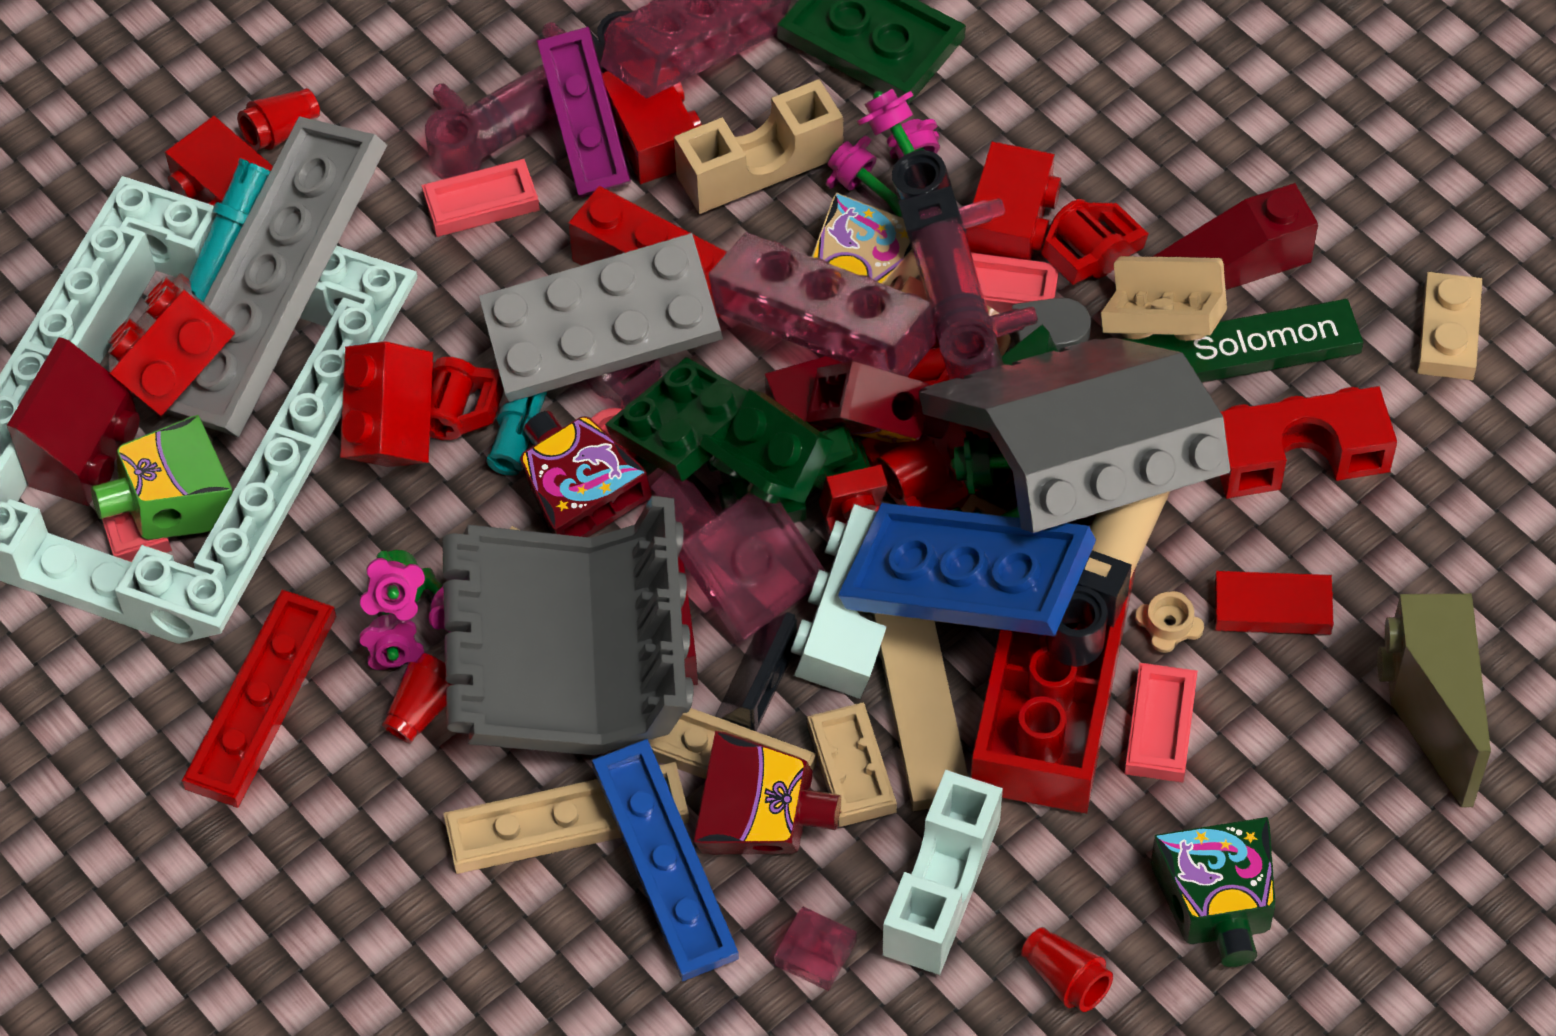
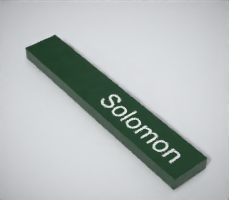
M1348 298L1220 321L1211 335L1198 340H1180L1172 334H1152L1142 339H1121L1183 352L1201 382L1361 354L1364 343Z

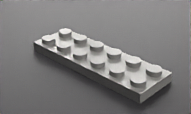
M298 117L203 302L233 327L235 334L164 414L183 420L199 415L204 427L232 436H240L387 147V144L378 136L326 122Z

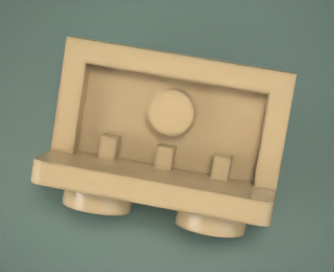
M1118 257L1114 262L1116 292L1101 312L1103 333H1121L1123 337L1128 339H1142L1152 334H1172L1177 339L1191 341L1211 335L1227 310L1223 261L1220 258Z

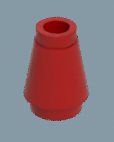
M305 88L300 91L249 101L246 104V109L238 113L237 120L241 134L250 147L256 151L262 148L272 150L289 137L299 116L314 120L320 116V107L314 94Z
M422 653L416 662L408 663L387 713L388 716L382 723V726L393 736L411 744L415 737L447 706L446 689L455 684H450L446 681V665L443 661L427 653Z
M1045 927L1035 930L1023 945L1022 956L1029 961L1030 965L1067 1008L1077 1007L1082 1012H1087L1097 1006L1108 993L1113 982V973L1106 968V960L1103 957L1055 933H1051Z

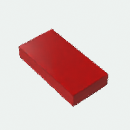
M1216 571L1215 631L1332 634L1334 625L1332 575Z

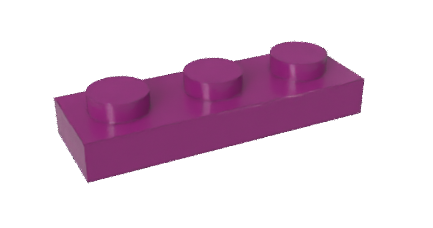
M585 27L537 40L579 197L593 194L598 186L609 190L631 184L590 28Z

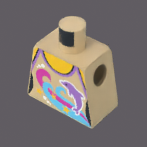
M835 194L810 264L811 290L816 295L822 297L816 306V312L820 318L829 324L841 326L845 324L852 310L874 318L881 317L900 297L899 293L909 276L916 278L926 267L929 259L916 262L903 218L842 194Z

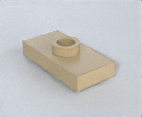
M864 702L807 716L808 730L828 793L841 795L839 827L897 813V802Z

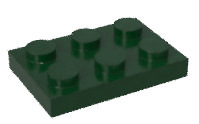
M798 0L777 24L779 39L877 91L885 93L893 89L897 97L912 91L914 96L906 100L908 105L965 39L966 30L965 24L919 0Z

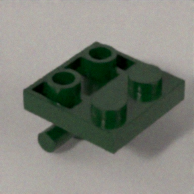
M685 357L605 425L610 437L617 444L638 455L634 459L646 471L647 477L657 468H660L683 482L713 457L712 454L698 445L702 435L706 434L725 439L746 396L747 390Z

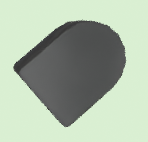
M1052 298L1018 303L1012 306L1011 331L1015 346L1042 324L1050 332L1058 352L1061 348L1089 341L1091 317L1087 309L1078 301L1070 298Z

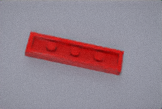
M283 589L281 590L182 779L185 790L239 808L337 617L334 606Z

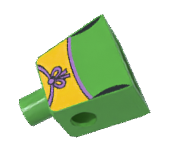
M199 415L186 418L120 445L116 450L118 479L91 486L92 500L99 519L131 512L141 537L147 540L210 532L233 493Z

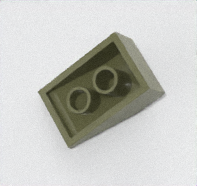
M1472 593L1400 594L1395 617H1387L1385 620V647L1378 648L1377 670L1379 681L1388 682L1392 707L1461 807H1473L1491 753Z

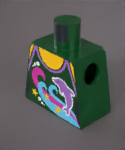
M1268 817L1155 835L1151 856L1152 869L1184 940L1189 944L1216 941L1221 963L1226 967H1238L1254 961L1257 958V951L1252 935L1265 933L1270 930L1275 911L1271 836Z

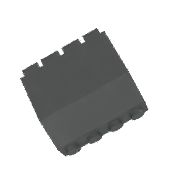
M1117 338L1093 339L1061 348L1059 352L1050 351L1013 362L1012 366L1004 364L966 375L963 379L955 378L926 386L919 391L924 415L987 431L991 434L1013 471L1021 529L1032 533L1230 473L1223 415L1183 352Z
M651 496L635 525L592 538L467 525L463 534L452 533L442 538L443 577L449 580L443 585L444 627L450 631V633L445 635L446 681L450 684H455L446 689L447 729L449 731L468 733V744L585 755H598L630 746L645 739L651 740L670 734L683 713L689 712L694 694L692 679L685 677L684 659L689 651L690 630L688 625L682 624L681 607L686 597L687 580L686 575L679 572L678 555L683 544V525L675 520L674 498Z

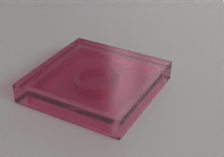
M750 492L684 538L679 557L736 642L743 641L809 593L812 590L819 569L825 571L781 503L773 504Z

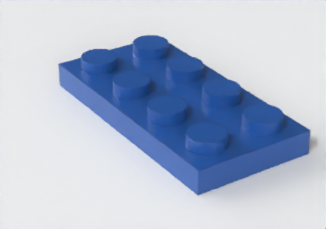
M881 503L838 597L847 610L1055 636L1096 539L1087 525L1065 523L1032 533L1021 529L1020 518Z

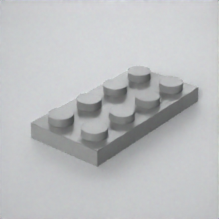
M692 233L479 296L504 392L509 402L723 339Z

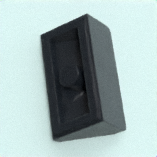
M786 612L757 630L715 717L757 732L794 654L791 652V648L797 634L795 614Z

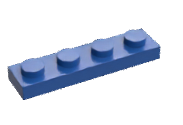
M648 739L593 759V770L682 982L738 960L739 952Z

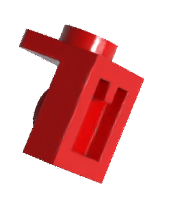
M882 465L826 477L819 498V504L829 537L836 520L847 523L854 504L876 512L878 511L888 486Z

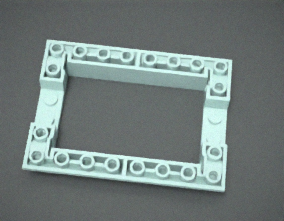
M122 176L0 373V581L180 644L222 633L342 416L345 347L382 342L418 277L417 271L336 245L300 317L326 328L193 562L195 569L175 562L173 555L141 545L132 562L48 533L40 509L18 502L28 483L7 424L59 337L70 340L93 360L101 364L111 347L108 340L116 329L130 316L156 271L177 277L180 273L188 279L216 217V213L212 212L214 206Z

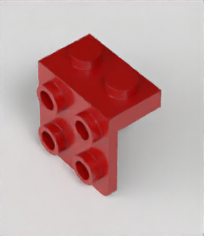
M182 273L173 281H170L167 277L160 280L144 300L148 305L145 313L136 323L132 319L127 318L108 340V343L111 345L108 351L109 373L160 416L167 411L235 334L233 327L192 293L190 280Z

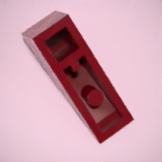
M1296 183L1244 199L1152 257L1220 258L1224 264L1225 289L1228 290L1311 263L1318 222Z

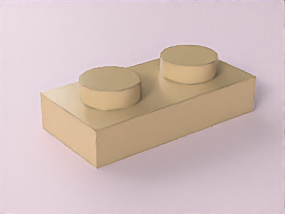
M1427 272L1424 286L1418 374L1466 380L1474 379L1477 366L1483 278Z

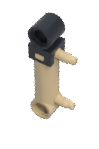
M1170 491L1096 514L1090 526L1096 539L1094 547L1056 635H1046L1045 638L1047 650L1055 660L1064 665L1078 667L1095 661L1102 653L1106 625L1114 627L1128 597L1132 574ZM1070 623H1080L1085 625L1087 628L1076 630L1071 629L1066 625Z

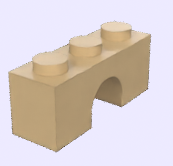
M820 79L772 97L769 118L761 127L747 135L734 137L722 117L674 136L676 175L698 213L701 214L828 163L834 150L843 144V116Z

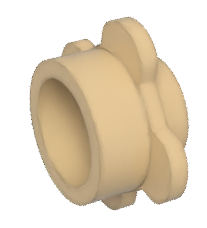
M1180 592L1161 593L1155 596L1149 605L1143 604L1136 611V623L1147 629L1152 637V647L1162 653L1171 652L1175 644L1183 640H1196L1200 638L1204 631L1203 621L1198 617H1194V607L1191 601ZM1171 619L1175 621V624L1167 625L1164 621Z

